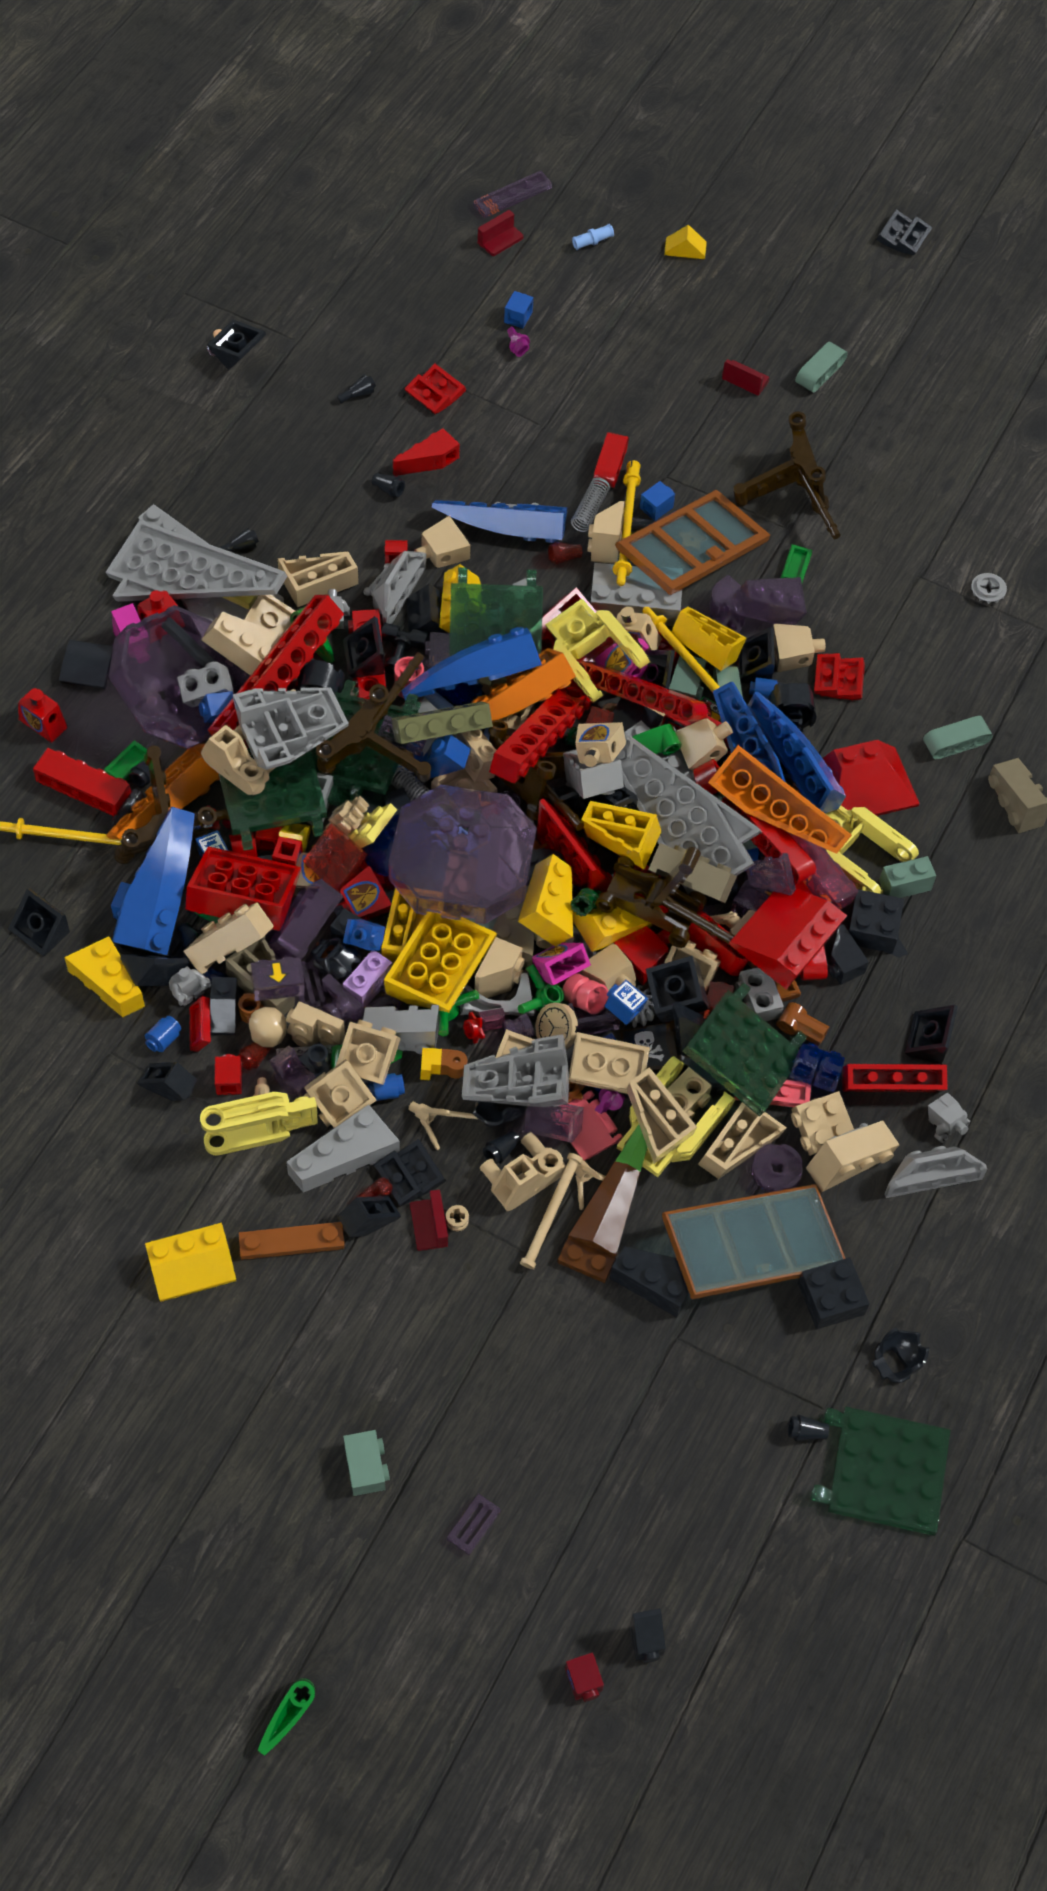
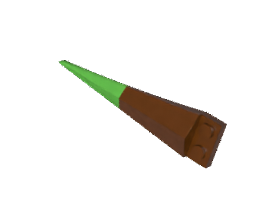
M639 1124L571 1230L558 1258V1264L603 1283L606 1282L615 1263L647 1151V1144Z

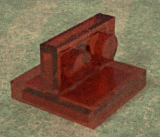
M330 824L303 859V862L334 891L340 892L339 890L350 877L354 878L364 870L361 864L368 854L338 826Z

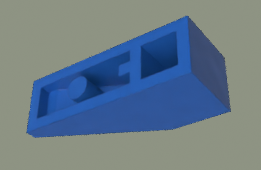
M453 735L443 736L433 741L421 762L425 761L430 764L431 779L465 769L470 748Z

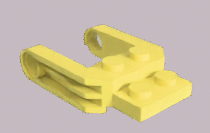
M583 599L545 624L547 630L556 639L553 650L564 654L576 675L573 680L593 703L601 698L603 694L597 690L588 673L577 660L602 644L608 637H612L639 669L650 663L643 649L610 611L598 610L594 613Z
M840 806L837 810L825 813L852 836L837 854L818 845L816 847L818 864L856 892L859 889L883 894V889L881 890L880 886L868 877V873L842 855L858 839L859 834L863 833L900 862L914 860L919 854L917 847L910 840L865 807H853L852 810H847Z
M673 1056L658 1072L656 1076L666 1089L678 1077L684 1067V1063ZM724 1092L716 1105H712L696 1124L697 1128L694 1134L655 1164H653L647 1147L642 1167L656 1177H659L670 1161L690 1160L731 1109L735 1098ZM633 1106L630 1107L629 1112L631 1128L617 1144V1149L620 1151L623 1150L639 1124Z
M270 1092L208 1106L200 1114L201 1127L206 1131L204 1136L205 1149L208 1153L218 1156L281 1142L290 1137L289 1132L293 1129L318 1124L315 1097H299L294 1102L289 1103L287 1093ZM211 1114H217L220 1116L221 1121L216 1126H210L206 1123V1118ZM213 1136H221L224 1139V1143L220 1147H213L209 1142Z

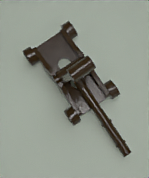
M799 411L793 412L789 416V426L793 434V444L789 449L791 460L745 483H737L733 487L735 502L738 506H745L752 499L796 482L797 485L807 491L811 498L813 511L820 514L832 538L838 539L841 534L837 529V524L834 523L828 512L829 500L824 495L825 470L817 466L804 429L807 424L806 416Z
M417 652L412 661H409V665L398 680L394 682L389 692L382 684L372 686L369 692L370 699L348 721V727L338 732L330 741L323 740L324 742L316 746V754L319 758L317 760V768L321 774L331 775L338 763L350 755L360 754L368 746L416 774L418 780L426 782L430 779L431 766L428 762L416 760L410 751L404 748L399 749L394 746L390 739L384 736L380 737L374 733L377 723L386 718L390 705L401 690L404 689V686L414 672L419 669V665L425 658L421 653Z
M493 720V727L488 729L490 734L489 741L496 750L510 737L507 734V723L501 720ZM565 752L546 753L543 758L540 757L535 767H530L526 776L521 777L515 784L498 777L528 803L526 809V816L528 818L538 820L539 800L543 798L544 794L552 802L555 809L559 810L568 820L570 825L577 831L583 829L584 823L579 819V816L546 783L548 780L566 777L563 757Z
M155 745L148 748L144 756V762L149 767L156 815L152 816L147 825L137 830L127 829L121 836V844L118 845L114 852V858L120 864H128L132 861L135 854L148 851L149 847L153 845L157 832L170 808V796L165 792L164 787L166 785L165 771H161L159 761L161 749ZM250 804L245 807L225 808L220 811H215L211 807H203L194 815L192 841L196 842L197 838L207 835L209 832L208 828L215 821L262 814L266 812L265 805Z
M695 847L687 848L683 859L665 879L659 877L656 873L637 871L634 869L635 864L631 859L619 857L613 867L616 873L607 891L600 893L595 903L596 907L602 912L610 913L616 906L670 932L668 940L677 948H684L690 939L688 929L691 923L728 944L734 938L732 934L721 929L717 924H713L696 914V912L702 911L707 903V898L704 894L693 891L687 895L678 889L679 884H683L688 876L692 874L699 860L701 852ZM642 894L645 897V900L634 899L633 895ZM662 905L668 909V912L663 913L659 906Z

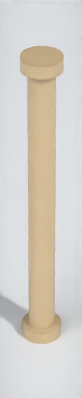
M569 1153L567 1157L569 1161L525 1258H522L520 1264L526 1268L534 1269L536 1266L535 1259L574 1172L583 1161V1158L579 1155Z

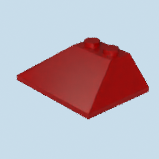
M873 740L835 749L823 757L826 765L832 770L836 781L844 790L846 797L841 806L847 810H852L853 807H865L876 816L917 807L920 804L896 748L889 744Z

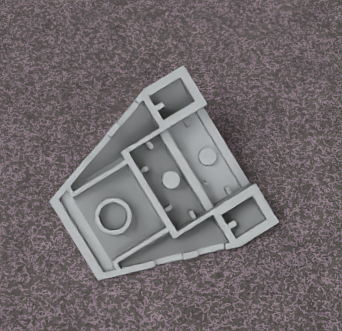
M257 688L233 694V701L243 736L257 766L266 770L291 763L324 742L323 740L329 739L348 727V721L331 688H301V691H286V688H278V691H263V688Z
M563 1034L538 1038L531 1041V1046L518 1050L516 1046L509 1049V1054L496 1058L495 1055H491L464 1065L463 1100L543 1108L568 1104L569 1069Z

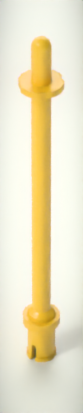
M632 460V467L631 461L627 463V471L623 479L625 486H627L621 540L631 535L635 489L641 482V477L639 476L641 466L635 460ZM621 552L619 554V561L615 562L612 567L613 573L617 575L616 582L618 586H623L626 582V577L632 572V565Z
M644 607L642 609L643 614L650 616L657 631L661 633L712 692L720 688L666 627L667 618L663 615L657 616L650 607Z
M19 818L17 823L0 822V831L16 833L17 839H21L23 834L112 845L121 844V839H109L106 836L107 834L26 825L23 818Z

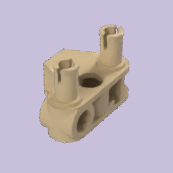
M225 725L206 742L201 751L203 759L211 768L246 794L256 795L264 790L265 783L269 780V773L275 768L266 770L258 767L256 761L250 757L243 742L245 738L240 725L234 730Z
M534 1132L528 1133L521 1140V1143L527 1148L533 1158L522 1154L504 1166L502 1171L493 1159L487 1160L480 1166V1170L492 1183V1193L506 1211L513 1210L557 1181L565 1170L566 1165L563 1162L562 1155L557 1150L545 1148ZM552 1164L554 1167H547L545 1165Z

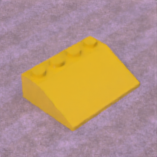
M432 903L384 978L386 994L407 1004L431 1009L432 1005H439V1011L449 1013L494 941L497 933Z

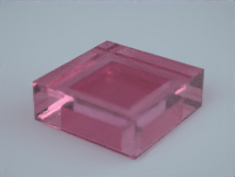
M503 1008L479 1012V1018L483 1020V1031L504 1027L505 1013Z

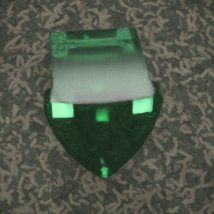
M335 779L328 796V804L340 806L346 800L353 801L355 797H362L363 785H354Z

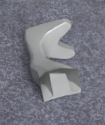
M521 974L517 993L510 1001L491 1000L479 994V999L460 1005L461 1015H469V1012H473L474 1015L481 1018L499 1014L534 1016V1010L524 1014H520L518 1011V1005L532 1000L528 974ZM466 984L461 994L473 991V989Z

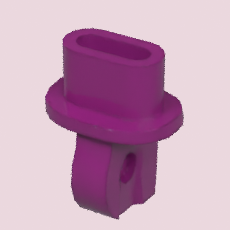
M511 326L507 330L511 339L509 348L517 357H521L529 350L530 339L527 335L517 333Z
M601 1089L599 1092L600 1104L596 1106L595 1111L602 1114L608 1109L617 1110L622 1107L625 1096L620 1092Z

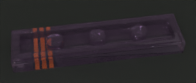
M540 170L474 200V207L486 218L552 188V182Z

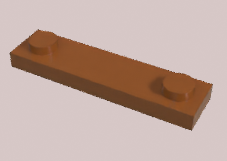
M341 1222L239 1232L241 1260L345 1249Z

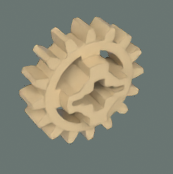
M361 796L355 797L353 801L346 800L332 812L333 814L328 819L330 823L324 830L325 834L332 841L337 840L343 835L346 837L361 825L360 823L365 817L363 813L368 810L369 804Z

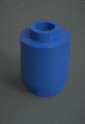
M756 677L755 682H750L749 695L759 692L768 699L770 693L774 690V686L778 684L777 680Z
M171 1016L161 1018L145 1034V1044L154 1052H163L179 1036L181 1031L180 1024Z
M387 1074L384 1085L375 1082L367 1083L368 1089L376 1099L375 1102L399 1098V1095L405 1094L402 1074Z

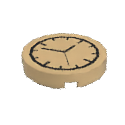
M551 1003L543 1007L537 1016L535 1025L537 1039L563 1034L566 1050L569 1049L575 1041V1026H578L574 1011L568 1005L561 1003Z

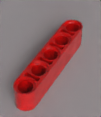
M727 797L723 798V803L761 829L762 833L750 840L789 883L796 885L815 874L816 866L814 861L787 831L745 813Z

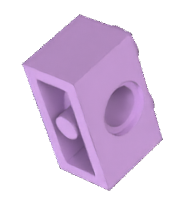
M372 950L343 983V998L364 1010L385 986L384 978L390 971L392 962L375 950Z

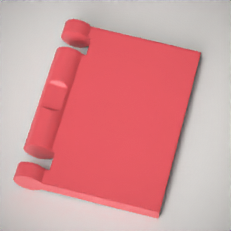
M592 1090L583 1095V1100H573L552 1112L553 1118L577 1154L584 1161L619 1143L623 1138L621 1133L614 1136V1138L610 1136L618 1128L607 1112L600 1114L595 1111L596 1106L600 1104L599 1100L595 1099L591 1103L587 1102V1100L592 1099L595 1095Z

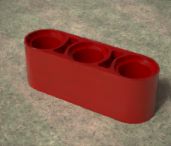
M607 433L593 478H602L609 483L610 487L615 488L627 451L628 436ZM595 480V481H598V482H602L603 484H605V485L608 487V485H607L605 482L600 481V480Z

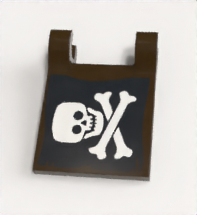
M674 1020L668 1023L620 1030L622 1042L650 1047L646 1069L650 1067L653 1072L660 1071L673 1056L683 1062L684 1058H693L692 1054L685 1056L680 1054L677 1056L674 1040Z

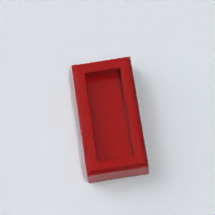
M204 996L189 1007L190 1050L199 1052L211 1042L210 998Z

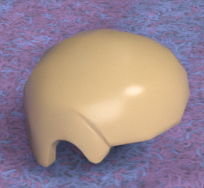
M262 1007L255 1010L249 1019L252 1040L262 1047H274L280 1044L287 1031L284 1014L275 1007Z

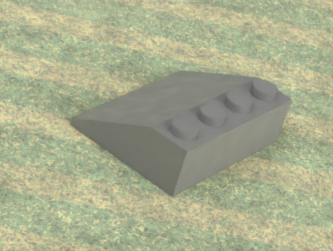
M594 562L591 605L596 611H610L617 618L618 613L625 607H632L635 613L642 614L644 607H650L657 616L663 615L667 618L665 625L674 626L681 611L682 589L670 596L637 566H632V572L626 577L625 584L618 586L616 582L617 575L612 570L614 564ZM660 569L671 580L682 575V570Z

